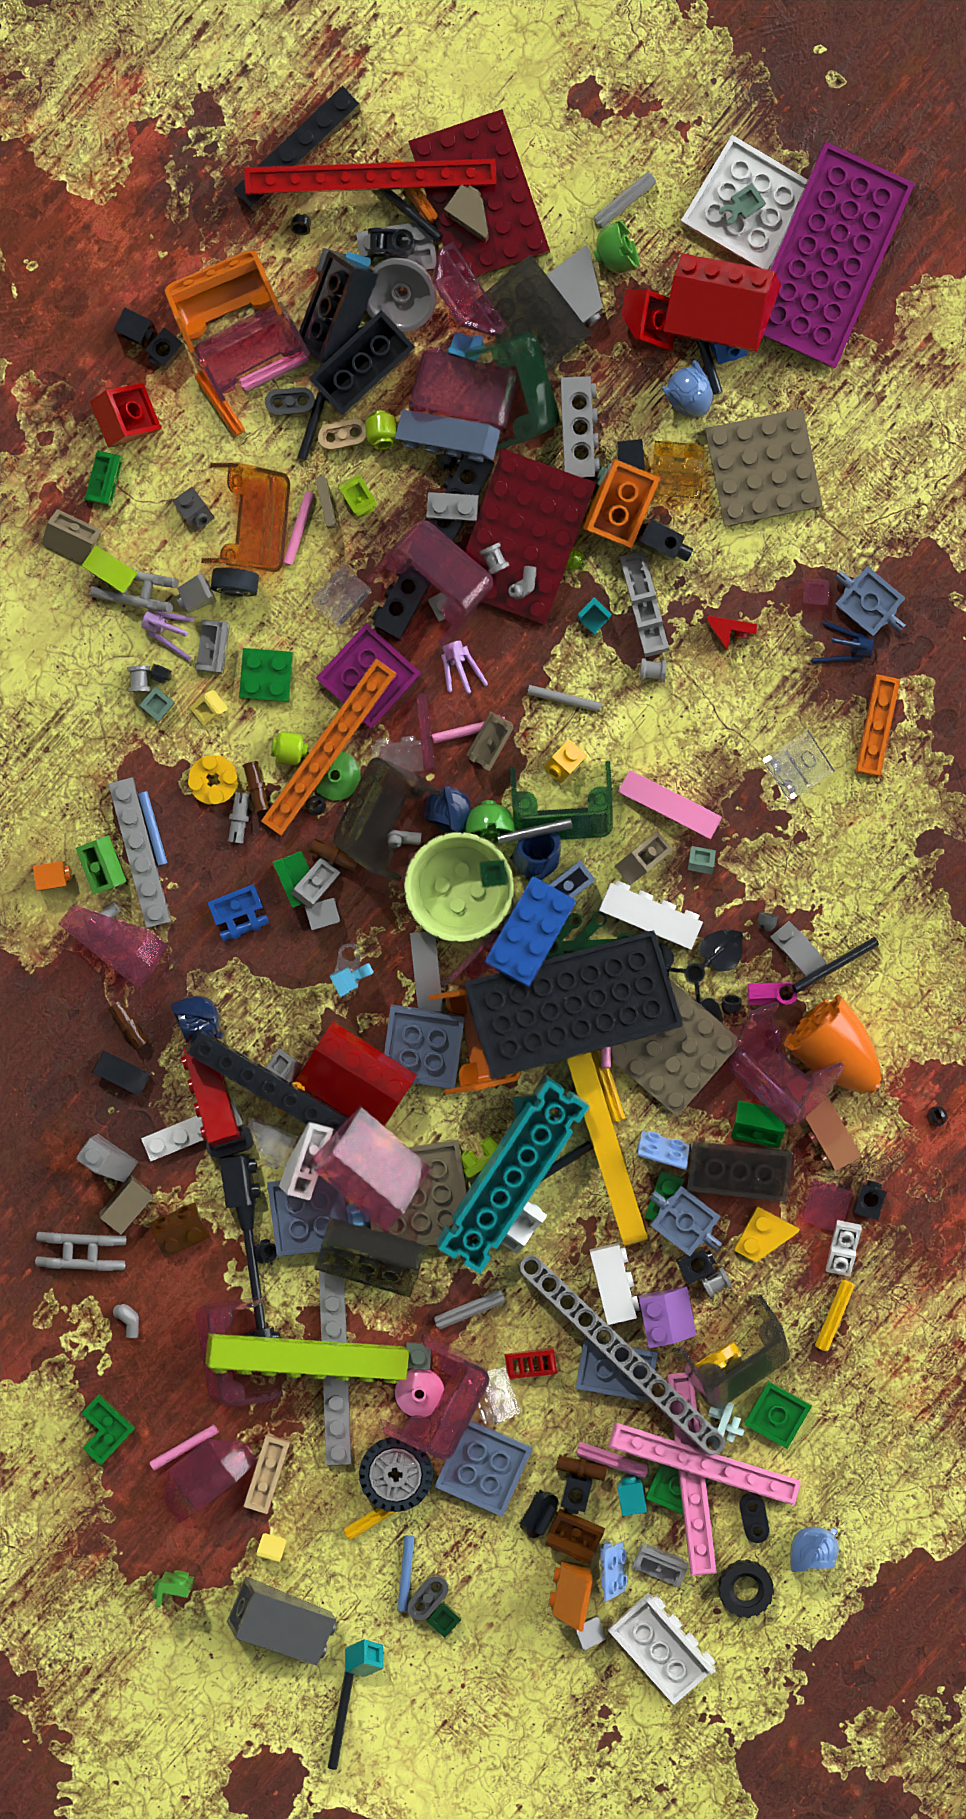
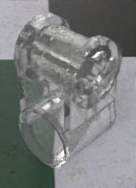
M347 942L341 946L338 951L335 972L348 966L351 972L360 968L362 953L359 945L354 942ZM352 947L355 949L357 956L354 960L344 958L343 951L345 948ZM357 980V981H356L357 984H358V987L355 988L354 991H358L359 981H360V980Z

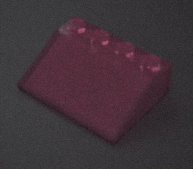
M361 1106L309 1161L321 1177L385 1231L404 1213L431 1169L428 1164Z

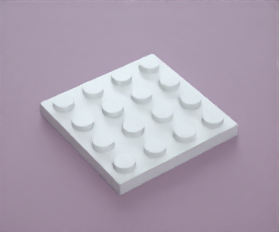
M732 135L680 223L750 265L768 270L807 179ZM753 183L766 202V205L746 219L739 214L735 223L727 226L726 222L732 218V214L726 211L720 215L719 210L724 205H733L731 197Z

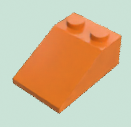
M614 459L589 505L581 528L632 548L660 477Z
M561 1561L560 1568L555 1567L553 1582H556L557 1585L555 1592H550L548 1606L552 1607V1615L577 1631L583 1632L592 1586L591 1567Z

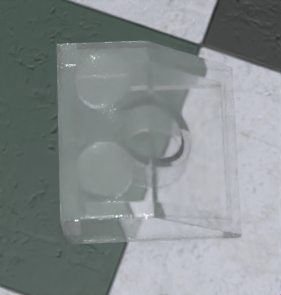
M809 730L762 759L789 801L835 772Z
M252 1117L248 1122V1127L260 1158L265 1160V1165L273 1169H278V1167L284 1168L299 1137L261 1119Z

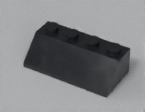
M329 251L294 344L319 362L325 363L358 332L379 274L364 264Z
M380 310L308 379L330 406L344 418L415 351L416 347L390 318Z

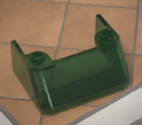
M521 332L462 350L466 359L491 352L494 363L499 367L507 368L516 365L529 413L519 416L514 421V434L498 439L496 450L531 440L557 426L560 416L539 341L534 334Z
M604 762L606 786L596 787L590 791L587 798L588 808L538 810L537 799L532 793L528 791L517 792L515 767H510L515 831L571 818L573 828L556 832L560 835L561 840L608 836L613 829L611 762Z

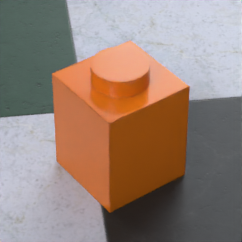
M65 861L33 866L36 891L69 886V880H72L70 865L66 866Z

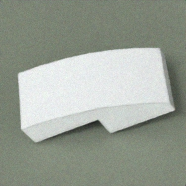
M837 1220L828 1255L826 1272L850 1277L862 1230L861 1225Z

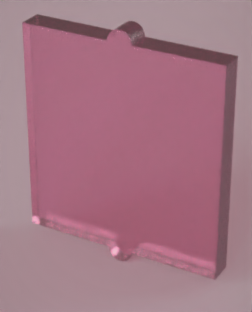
M813 1179L801 1221L816 1225L819 1229L826 1228L834 1231L837 1220L844 1221L853 1191L838 1187L834 1182L829 1184Z

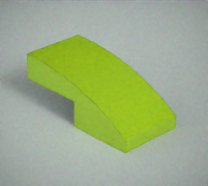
M96 545L82 564L83 568L122 594H124L138 574Z

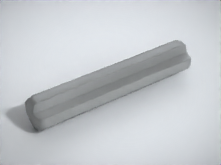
M646 172L594 216L595 224L599 228L606 226L656 183L654 176L650 172Z
M498 1290L434 1318L435 1324L438 1329L446 1328L504 1304L505 1297L502 1291Z

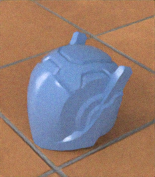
M695 360L692 361L691 367L682 368L675 372L669 379L668 386L661 388L665 393L664 396L674 409L686 416L702 417L710 410L713 393L707 376Z
M806 1527L798 1531L793 1538L790 1548L791 1572L808 1571L809 1568H834L839 1550L838 1541L835 1538L838 1532L837 1529L832 1528L828 1531L820 1527Z

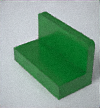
M299 851L273 862L292 908L303 904L291 892L310 871L303 853Z
M739 1100L735 1121L731 1130V1138L779 1148L785 1131L787 1111Z

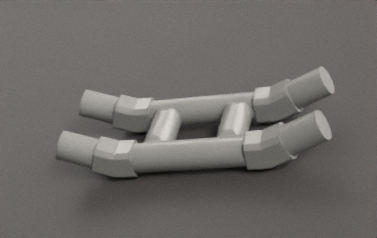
M135 571L138 574L133 580L143 582L140 597L127 594L128 588L122 594L119 591L115 592L91 586L89 596L170 613L173 610L172 603L150 599L153 584L177 588L179 581L177 578Z
M38 1232L36 1235L38 1242L63 1244V1258L38 1256L35 1260L36 1266L98 1271L125 1270L124 1260H97L98 1245L125 1246L126 1236ZM73 1244L88 1245L87 1260L73 1259Z

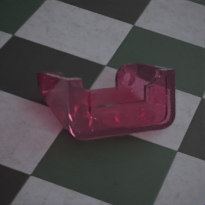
M428 347V350H423L409 400V411L422 413V411L425 412L428 409V414L432 415L436 413L483 424L490 423L489 425L497 428L500 432L506 433L520 373L515 371L516 367L510 364L502 363L500 367L443 354L442 349Z

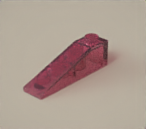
M75 904L72 905L58 923L138 988L143 985L155 970L168 946L148 929L137 927Z

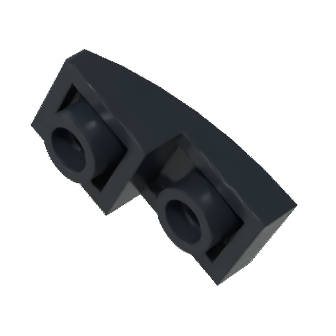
M104 1050L91 1072L137 1096H140L150 1076L148 1072Z

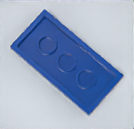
M533 876L484 964L528 988L575 905L576 900Z

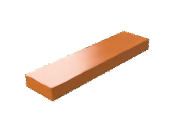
M875 675L855 769L857 773L876 777L881 775L901 679Z

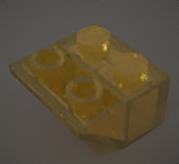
M655 441L652 475L660 477L654 495L700 499L704 472V445Z

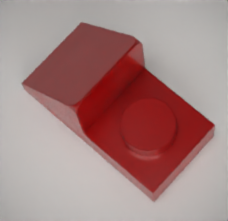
M709 615L706 619L707 625L725 651L728 649L731 632L735 633L734 637L749 639L750 636H755L758 625Z

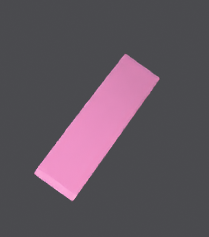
M629 770L618 791L620 794L709 839L712 838L722 819L720 815Z

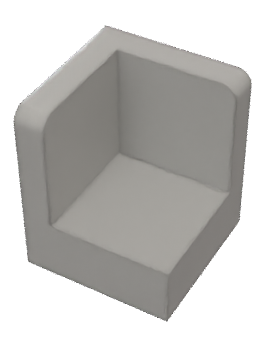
M335 898L317 902L311 909L305 906L311 930L340 922Z

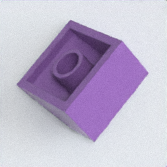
M687 1286L638 1295L649 1348L674 1344L697 1336Z

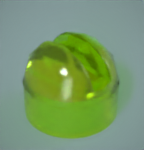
M572 549L566 568L572 570L581 569L584 566L582 560H585L583 553Z

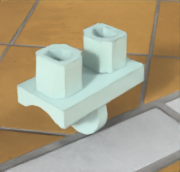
M728 1401L727 1404L712 1402L708 1415L721 1420L719 1427L714 1428L722 1436H724L725 1430L729 1431L726 1440L730 1442L734 1441L736 1434L743 1435L745 1430L739 1427L741 1418L734 1416L732 1424L728 1423L734 1404ZM709 1436L706 1441L713 1443L712 1447L717 1449L719 1444L717 1438Z

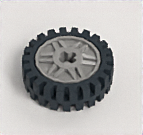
M396 1436L376 1442L365 1453L360 1464L359 1481L362 1491L371 1503L385 1511L401 1512L415 1507L426 1497L433 1481V1467L428 1453L420 1444L409 1438ZM394 1467L403 1474V1476L399 1477L398 1481L395 1480L394 1476H390V1472L394 1470Z

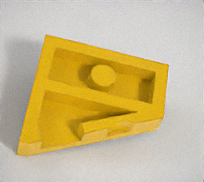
M757 1206L734 1251L757 1262L796 1235L800 1229Z

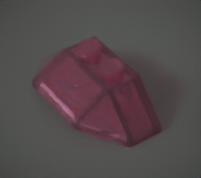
M454 242L439 249L433 284L438 290L439 296L445 301L452 312L453 318L463 328L494 336L506 329L505 322Z
M206 1439L168 1469L165 1504L177 1520L182 1522L197 1513L234 1484L258 1460L243 1441Z

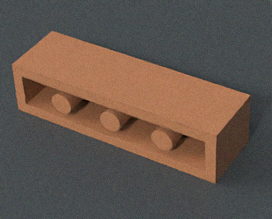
M808 1069L784 1083L787 1089L783 1091L790 1103L795 1101L799 1108L796 1112L799 1120L803 1125L807 1123L812 1131L808 1133L815 1147L820 1145L824 1154L820 1156L827 1168L832 1166L837 1171L862 1157L812 1070Z

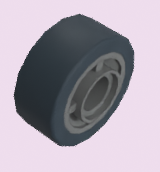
M214 568L210 589L229 596H256L259 575L240 568Z

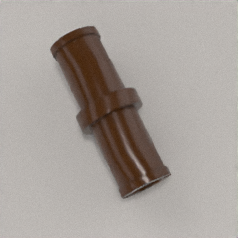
M258 761L243 764L248 783L246 790L250 792L254 813L269 810L264 790L266 784L262 782Z
M315 838L309 850V853L328 860L329 864H337L353 873L357 870L361 860L342 851L341 847H333Z
M121 1000L108 1008L120 1025L119 1030L121 1032L124 1031L135 1050L149 1041L136 1024V1018L131 1017Z
M561 1454L558 1456L556 1465L557 1471L576 1474L578 1478L584 1476L601 1480L602 1482L605 1481L608 1468L606 1465L587 1462L585 1458L579 1460L562 1456Z

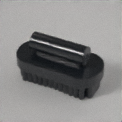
M239 1126L240 1139L213 1147L206 1141V1149L209 1155L215 1159L231 1156L251 1149L254 1144V1135L248 1127Z
M543 1490L535 1493L531 1501L532 1503H530L521 1522H519L520 1528L530 1538L544 1535L558 1509V1498L551 1492Z

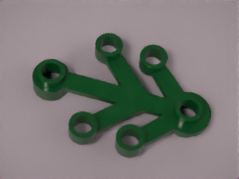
M596 912L592 916V921L573 941H563L573 928L579 927L582 923L581 916L577 913H572L567 917V922L562 926L554 941L555 949L548 951L545 958H554L565 955L563 951L576 952L632 935L623 933L617 939L588 940L607 921L604 913ZM596 915L604 917L602 924L595 923L594 918ZM572 916L579 918L577 925L570 924L569 920Z

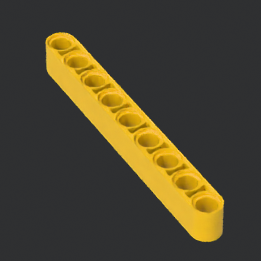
M587 1053L569 1058L567 1062L577 1095L586 1100L590 1106L584 1117L624 1247L648 1240L592 1055Z

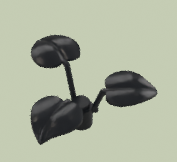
M720 930L709 934L700 945V953L707 960L701 965L692 963L686 969L671 967L674 963L673 952L666 945L658 943L668 977L669 971L683 973L685 980L695 986L696 1001L721 1022L722 1013L719 1004L711 998L701 1001L699 983L705 977L704 968L710 963L718 971H729L736 967L742 955V932Z

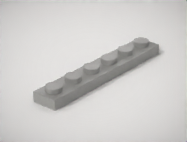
M134 778L109 783L146 928L171 922Z

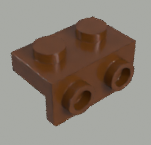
M196 1203L184 1205L168 1215L160 1216L150 1223L153 1237L165 1258L210 1238V1233L199 1215Z
M559 1508L549 1529L545 1545L555 1551L572 1556L578 1561L591 1564L594 1553L604 1535L605 1528Z

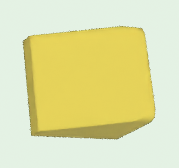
M214 690L204 694L189 707L203 727H206L228 710L225 703Z
M264 1533L256 1555L279 1563L286 1540Z

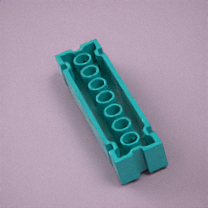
M543 1075L533 1091L537 1096L533 1103L527 1100L452 1215L453 1227L450 1228L446 1225L435 1241L439 1250L454 1259L460 1254L464 1265L479 1274L482 1273L491 1259L488 1252L491 1246L495 1249L499 1247L572 1135L571 1123L573 1120L579 1123L590 1106L586 1100L570 1090L564 1095L565 1090L560 1084ZM556 1107L558 1112L555 1115L552 1113V1116H550L548 1111ZM475 1233L476 1238L474 1240L470 1238V1241H468L467 1236Z

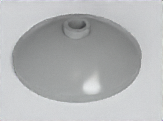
M404 258L384 260L372 269L379 275L366 309L371 318L382 310L402 332L413 331L423 326L433 314L437 301L436 288L428 272L419 264ZM400 287H405L407 293H402Z

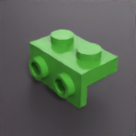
M185 1571L165 1572L161 1579L158 1578L157 1583L154 1585L152 1599H156L155 1607H161L166 1594L187 1598L193 1587L194 1577L189 1576V1573Z

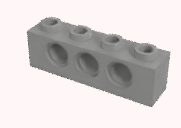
M591 376L564 377L560 380L564 471L588 480H594L595 473H599V458H594V448H598V433H593V423H597V408H592V398H596V383H591ZM582 398L586 402L585 408L581 410L575 409L572 406L573 400ZM577 423H583L587 427V432L578 435L574 432L573 426ZM577 448H584L588 452V457L579 460L575 457L574 451Z

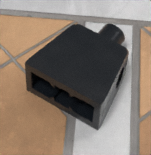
M652 518L643 520L634 545L666 560L678 557L687 562L693 552V548L683 544L684 535ZM666 539H667L668 542H669V547H668V548L665 546V540H666Z

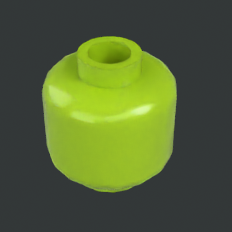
M384 410L373 412L372 416L365 420L367 442L374 446L375 449H388L397 441L395 439L397 432L396 418Z
M280 732L277 737H273L271 756L275 757V761L279 764L296 766L300 763L301 758H306L308 743H303V737L299 733Z

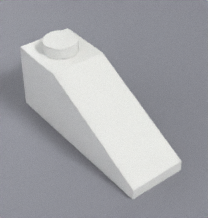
M308 1123L286 1163L279 1187L287 1195L307 1200L311 1199L333 1132L332 1128Z

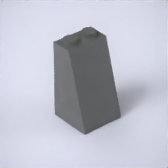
M245 1576L227 1620V1624L236 1639L314 1665H318L320 1658L323 1659L327 1651L326 1643L329 1636L334 1634L337 1626L336 1618L331 1611Z

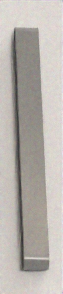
M527 1256L522 1260L519 1266L521 1276L704 1453L709 1455L718 1454L723 1450L725 1445L723 1436L539 1258ZM529 1261L536 1263L537 1273L532 1275L526 1273L524 1264ZM552 1279L556 1285L555 1290L546 1292L542 1288L543 1280ZM563 1296L572 1298L574 1304L571 1309H564L560 1305V1299ZM585 1313L591 1317L592 1322L589 1327H583L579 1324L578 1317L580 1314ZM599 1331H605L609 1334L608 1344L598 1343L596 1336ZM622 1348L626 1350L628 1357L625 1362L616 1360L614 1355L616 1349ZM635 1366H642L645 1369L646 1375L644 1379L638 1380L633 1376ZM655 1383L662 1385L664 1388V1394L659 1398L651 1393V1387ZM672 1401H678L682 1405V1411L679 1415H674L670 1412L669 1405ZM692 1418L700 1422V1429L696 1433L691 1432L687 1426ZM709 1436H714L718 1440V1447L714 1451L706 1446V1440Z

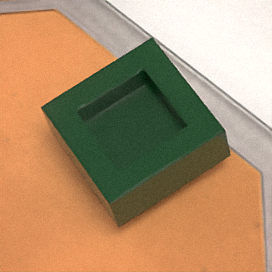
M505 860L479 863L482 888L508 885Z
M442 1601L426 1619V1622L445 1638L461 1621L462 1617Z

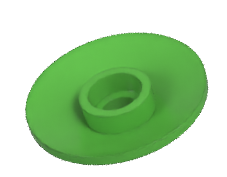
M341 752L315 790L322 797L329 800L338 801L350 797L360 784L361 772L358 763L349 754ZM333 771H339L340 778L338 780L331 778Z

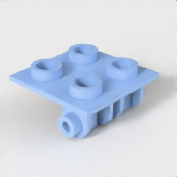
M642 1131L636 1152H638V1156L686 1170L690 1145L685 1144L679 1139L662 1137L656 1132Z
M623 1541L613 1546L611 1542H604L600 1548V1560L603 1561L600 1563V1566L603 1567V1570H601V1574H603L601 1575V1589H604V1602L624 1592L627 1586V1575L624 1574L627 1554Z

